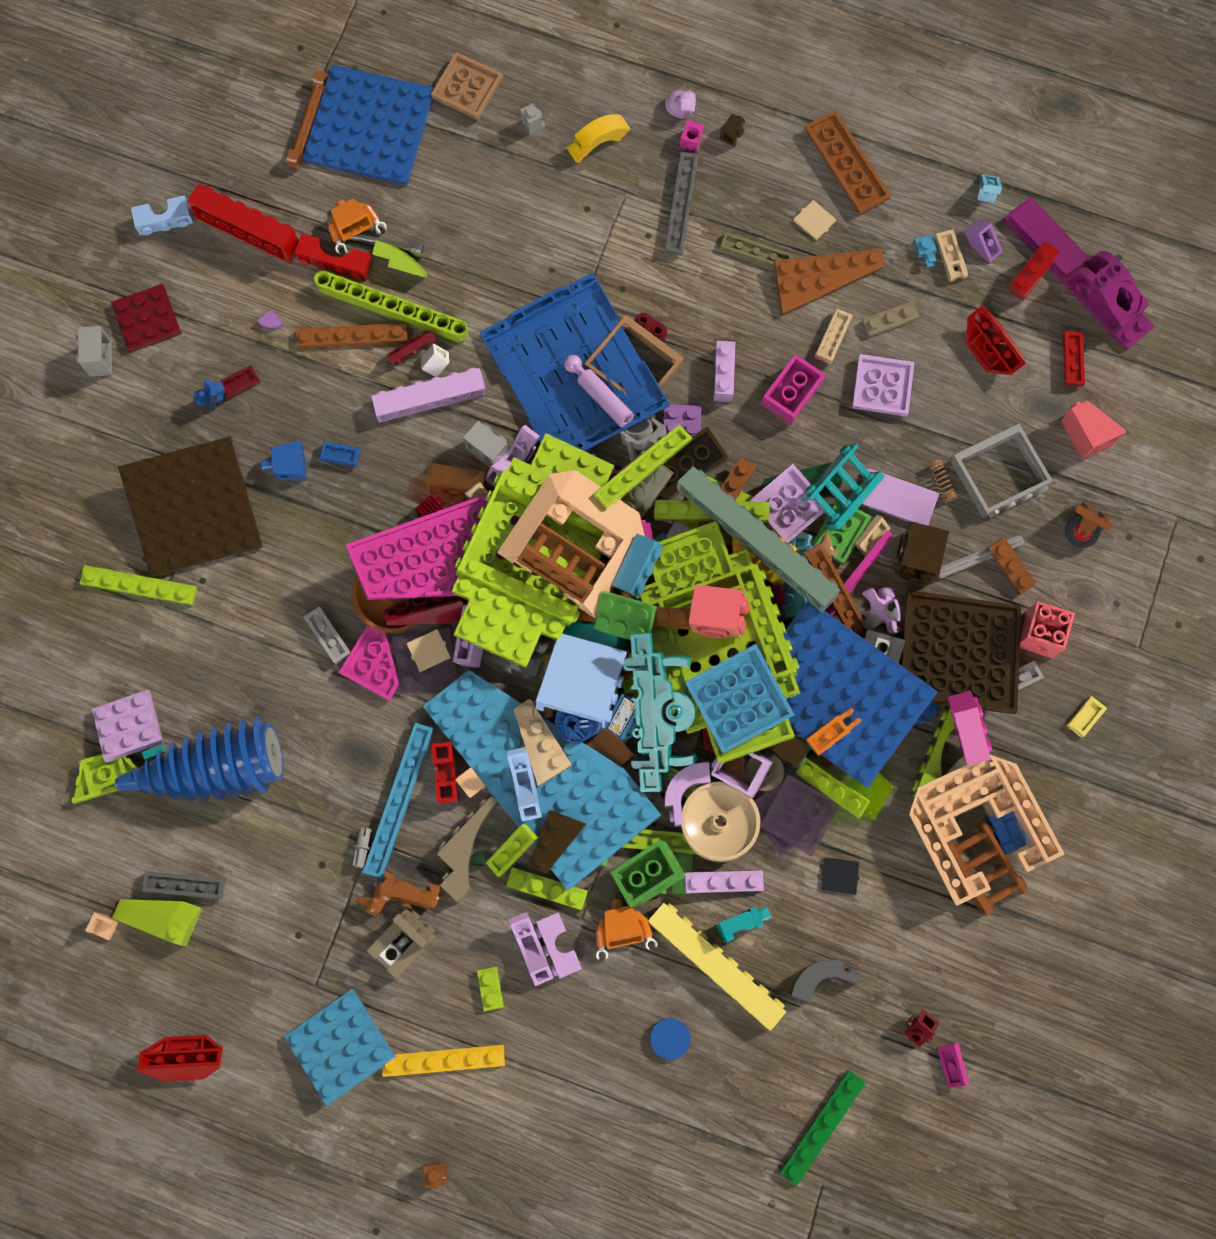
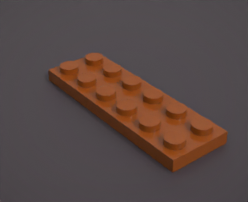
M836 110L805 125V132L859 215L890 199V193Z

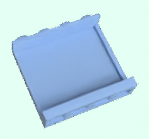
M562 634L561 638L557 639L536 700V709L544 711L545 707L601 722L602 728H605L606 722L610 723L613 711L610 710L612 704L616 705L618 699L617 687L621 688L624 677L621 674L623 670L626 671L624 660L626 659L627 651Z

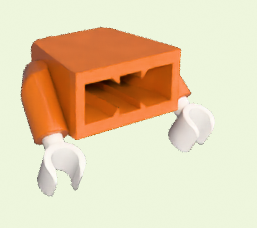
M350 199L347 202L339 200L335 205L336 207L331 210L333 217L330 218L328 230L333 242H336L335 250L339 256H341L339 253L340 248H344L346 253L348 252L341 240L344 242L374 226L373 223L376 225V233L378 235H381L379 227L384 228L385 231L387 229L384 222H379V217L370 205L358 203L354 199Z
M622 899L612 900V910L605 911V917L600 920L596 929L597 947H599L596 953L597 959L599 960L600 952H605L607 959L609 955L608 949L644 942V946L649 950L648 942L653 941L654 946L657 947V941L652 938L653 933L648 919L639 911H634L633 907H624Z

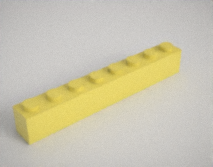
M663 903L648 920L649 924L765 1028L771 1031L786 1013L783 1009L785 1005L777 998L772 1000L767 995L769 991L761 984L759 986L752 982L754 978L748 972L744 971L742 973L737 968L738 963L731 957L726 959L722 955L723 950L715 943L713 945L706 941L708 937L700 930L696 932L691 927L693 924L686 917L681 919L676 914L678 910L670 903L668 905Z

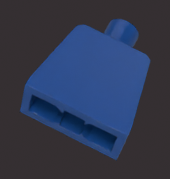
M300 440L272 448V459L261 460L262 470H273L276 479L307 480L304 446Z

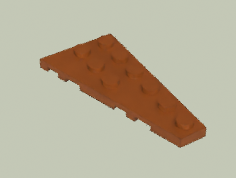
M882 248L775 260L774 269L781 315L787 314L791 310L797 309L810 301H814L844 285H848L861 277L884 267Z

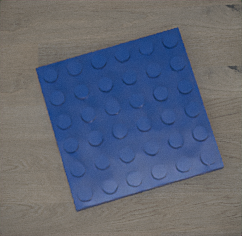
M332 64L304 152L303 161L408 186L433 102L431 93L434 87Z

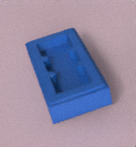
M324 441L319 459L320 461L357 468L361 449Z

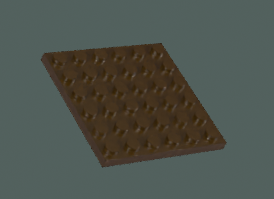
M231 436L118 466L150 577L263 547Z
M907 590L903 640H905L902 650L901 666L938 691L930 703L949 705L947 697L971 691L972 696L977 697L982 710L1016 715L1018 710L1021 606Z

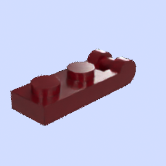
M424 331L385 356L391 364H398L409 353L411 355L417 353L424 344H433L436 337L430 331Z

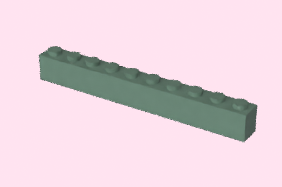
M693 466L678 481L677 490L713 521H717L720 527L823 613L838 597L840 589L834 581L825 578L820 569L812 567L808 560L802 555L799 556L790 544L781 541L776 532L768 530L759 518L755 519L746 507L740 506L735 502L732 495L724 493L721 487L716 482H711L702 470H697Z

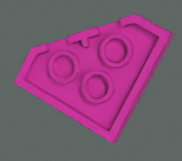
M366 626L339 673L390 701L400 684L387 635Z

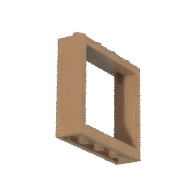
M625 315L585 362L584 366L608 382L606 375L590 363L600 351L604 356L602 349L622 326L624 331L626 330L672 365L671 369L658 383L661 390H663L683 366L684 358ZM610 379L615 388L620 391L623 389Z

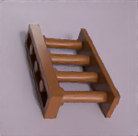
M540 523L531 537L536 540L533 547L527 544L516 561L579 602L584 603L594 586L589 584L592 577L597 579L607 565ZM542 546L553 551L550 557L539 551ZM559 556L569 562L566 568L556 562ZM575 567L585 572L583 579L572 573Z
M984 822L978 825L980 832L958 845L952 842L947 843L965 879L972 876L973 868L995 855L1002 866L985 875L987 882L990 883L1005 873L1010 878L1012 884L992 896L985 897L984 894L972 898L982 916H988L994 912L992 908L994 903L1016 890L1019 895L1025 894L1028 891L1025 880L1018 876L995 839L993 828ZM985 838L991 849L969 862H964L960 856L961 852Z

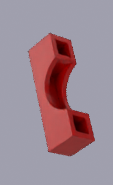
M303 233L294 252L301 264H311L321 270L328 269L337 275L345 274L354 280L361 279L366 281L373 264L370 253L353 249L342 257L329 256L323 252L319 238Z

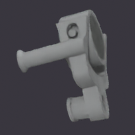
M651 416L646 422L637 426H631L625 432H620L622 443L627 446L631 463L637 459L635 449L644 450L652 447L667 433L665 425Z

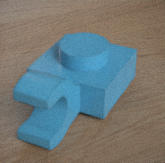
M927 235L914 238L913 243L918 258L924 257L926 267H933L934 262H936L934 254L937 252L933 236Z

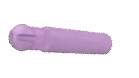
M569 355L564 360L565 369L579 376L578 383L620 427L629 424L634 417V413L591 369L585 371L582 368V362L578 356Z

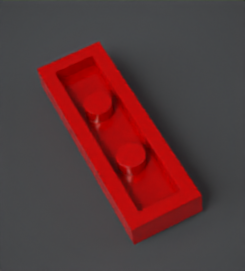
M1064 332L1065 386L1083 387L1085 385L1083 332Z

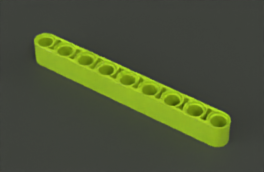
M319 271L314 276L317 289L322 294L407 323L422 330L430 331L433 334L461 343L468 339L467 324L460 319L326 271ZM324 280L327 281L325 284H320ZM339 287H344L343 290H337ZM356 293H362L360 296H354ZM373 299H379V300H378L377 302H375V303H372V302H371V300H373ZM395 305L393 309H388V306ZM412 311V314L405 315V312ZM424 317L430 318L427 321H422V318ZM441 323L447 324L445 327H439ZM458 329H463V330H464V331H463L462 333H460V334H459V333H456V331H457Z

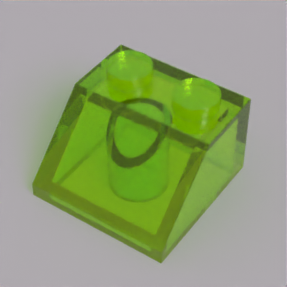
M879 773L868 788L854 778L849 784L850 787L870 800L863 814L873 821L894 788Z

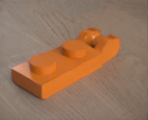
M852 708L841 716L835 717L806 739L818 756L850 733V730L862 721L860 718L855 719L848 726L843 723L842 720L854 712Z

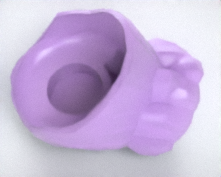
M691 90L674 91L665 100L666 110L670 115L677 118L686 119L695 111L696 97L695 93Z

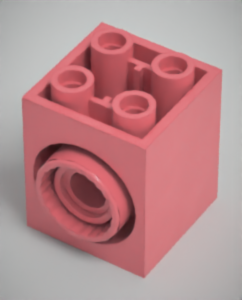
M695 585L689 618L690 627L694 633L711 638L730 637L741 639V634L745 633L746 630L744 615L748 614L749 611L747 597H745L743 590Z
M1037 601L1025 611L1020 631V649L1053 659L1066 649L1075 613Z

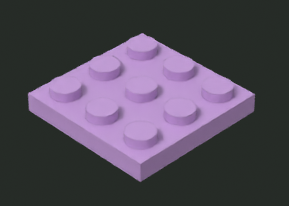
M859 354L852 408L907 417L915 362Z
M794 464L750 500L751 502H770V517L767 523L784 540V543L790 542L824 513L823 509L814 499L807 501L801 499L805 494V489L811 484Z
M149 690L92 709L103 759L106 763L163 743Z

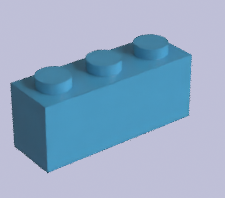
M636 533L611 586L620 592L638 599L645 589L649 576L653 573V567L661 556L663 546L656 540Z

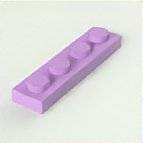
M763 871L685 873L686 877H684L685 893L764 891Z

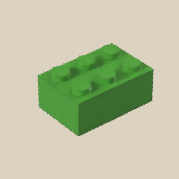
M661 840L610 872L628 905L634 908H638L686 877L667 842Z

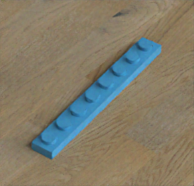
M418 723L414 724L363 870L365 874L383 879L434 731L431 727Z

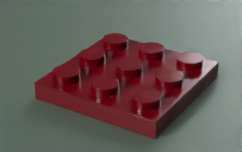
M163 283L111 302L129 353L182 334Z

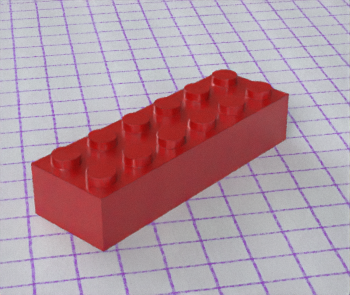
M196 185L187 200L195 219L289 264L292 262L299 240L295 229L291 225L279 223L276 218L272 216L267 217L255 208L250 209L241 201H233L226 194H219L207 185Z

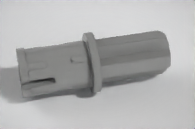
M359 828L357 844L354 845L356 849L353 866L356 868H364L367 850H370L368 844L371 829L367 828L365 836H363L365 828Z

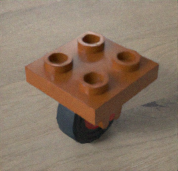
M1082 502L1081 505L1076 503L1073 510L1080 515L1069 520L1065 528V535L1068 542L1073 546L1088 548L1098 541L1100 527L1109 531L1112 524L1109 522L1110 518L1101 512L1098 514L1093 513L1094 509L1086 503Z

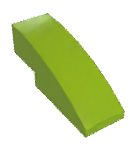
M376 240L373 255L390 259L388 267L427 277V272L411 256L391 244Z

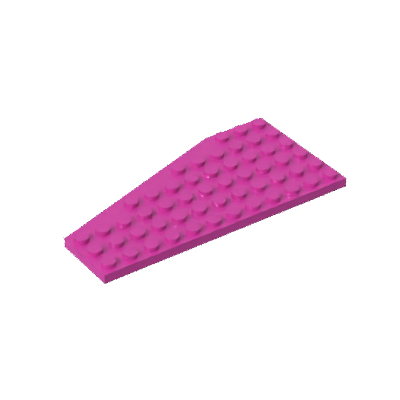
M488 493L346 544L345 548L367 600L458 596L451 593L459 577L455 575L457 569L454 567L458 558H463L465 554L462 549L466 541H471L473 537L470 532L474 523L479 524L481 518H478L481 508L487 507L488 502L485 500ZM512 517L510 520L511 524L515 526L520 518ZM497 550L495 553L496 557L500 560L505 559L503 556L497 553ZM513 563L515 567L521 568L517 563ZM533 571L531 572L533 575L539 576L538 574L534 573Z

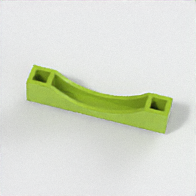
M950 706L944 709L940 716L942 723L940 727H936L933 737H935L933 745L930 744L926 751L928 758L926 762H922L919 768L920 778L919 780L916 779L911 789L914 791L913 797H915L919 787L942 777L941 755L949 734L955 728Z

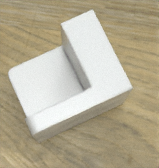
M432 344L421 358V369L434 377H438L449 364V352L435 344Z

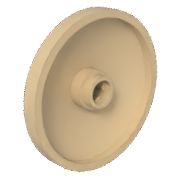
M712 782L699 787L688 797L682 809L683 825H681L683 837L695 853L707 860L726 862L737 859L753 846L758 837L760 815L754 800L725 782Z

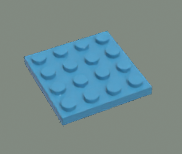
M756 644L685 682L723 754L795 716Z
M354 989L342 995L284 1036L326 1106L332 1104L396 1058Z

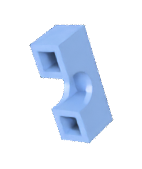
M185 195L167 199L168 209L160 215L154 214L149 204L131 207L134 225L139 235H150L153 232L168 231L170 228L185 227L188 224H192L191 210Z

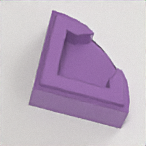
M273 310L257 320L264 328L279 329L284 326Z

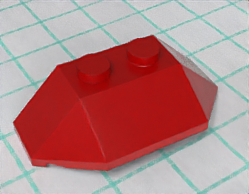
M983 305L967 317L965 344L987 373L1013 375L1027 364L1019 347L1001 323Z
M207 1035L165 1037L151 1045L148 1049L140 1051L137 1071L162 1082L203 1080L221 1068L223 1047Z

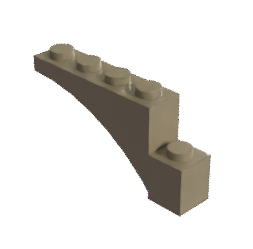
M493 796L489 799L486 797L479 804L481 808L476 813H470L465 819L467 823L462 828L458 826L451 834L453 837L448 842L445 840L438 847L439 852L437 855L454 870L452 873L447 872L442 877L440 886L458 903L472 889L469 884L472 851L483 824L499 804Z

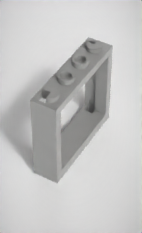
M1020 424L955 454L950 460L982 518L987 516L992 518L998 515L1001 509L1009 510L1017 505L1016 502L1020 500L1025 502L1033 497L1032 494L1036 492L1041 494L1049 489L1048 486L1053 482ZM1014 439L1039 484L988 508L963 463Z

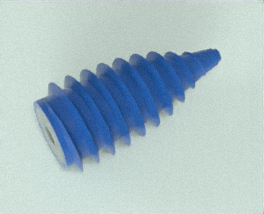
M256 716L253 726L249 727L247 722L242 719L238 730H235L230 723H227L223 734L220 733L217 727H213L209 738L202 731H199L194 743L188 736L184 737L181 748H178L172 742L169 746V753L164 755L158 750L156 759L151 762L146 760L144 765L136 769L133 768V770L115 778V787L121 791L137 790L144 793L153 791L157 796H163L167 793L174 800L179 799L182 795L188 801L194 800L196 796L206 801L211 795L220 800L225 797L226 793L232 798H236L241 791L249 796L254 793L255 788L260 793H266L270 783L281 781L283 777L284 763L281 744L277 732L271 723H263L260 717Z

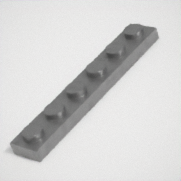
M680 153L665 253L683 256L698 154Z

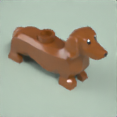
M384 872L385 880L376 886L373 897H359L356 902L365 906V911L368 914L377 915L389 901L400 902V906L407 909H412V906L434 909L438 900L445 898V895L443 893L440 894L441 886L430 883V891L420 890L406 881H395V874Z

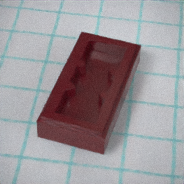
M252 365L221 380L227 399L261 383Z

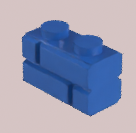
M1010 812L998 819L995 815L985 818L987 823L993 828L995 832L994 837L1005 854L1027 845V837L1024 831L1020 830L1014 812Z

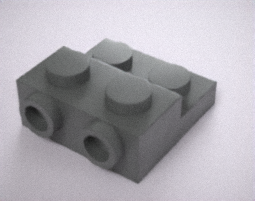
M538 639L526 668L502 657L499 666L506 673H519L523 679H536L549 642Z

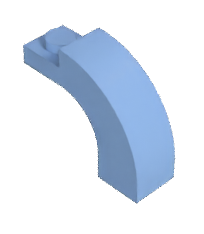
M526 747L506 751L522 822L542 817L534 775Z

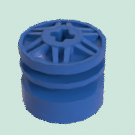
M559 710L556 713V728L560 736L570 743H581L599 734L604 729L601 722Z

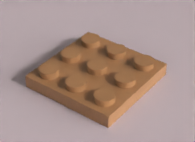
M456 52L431 96L434 100L479 120L501 83L503 73Z

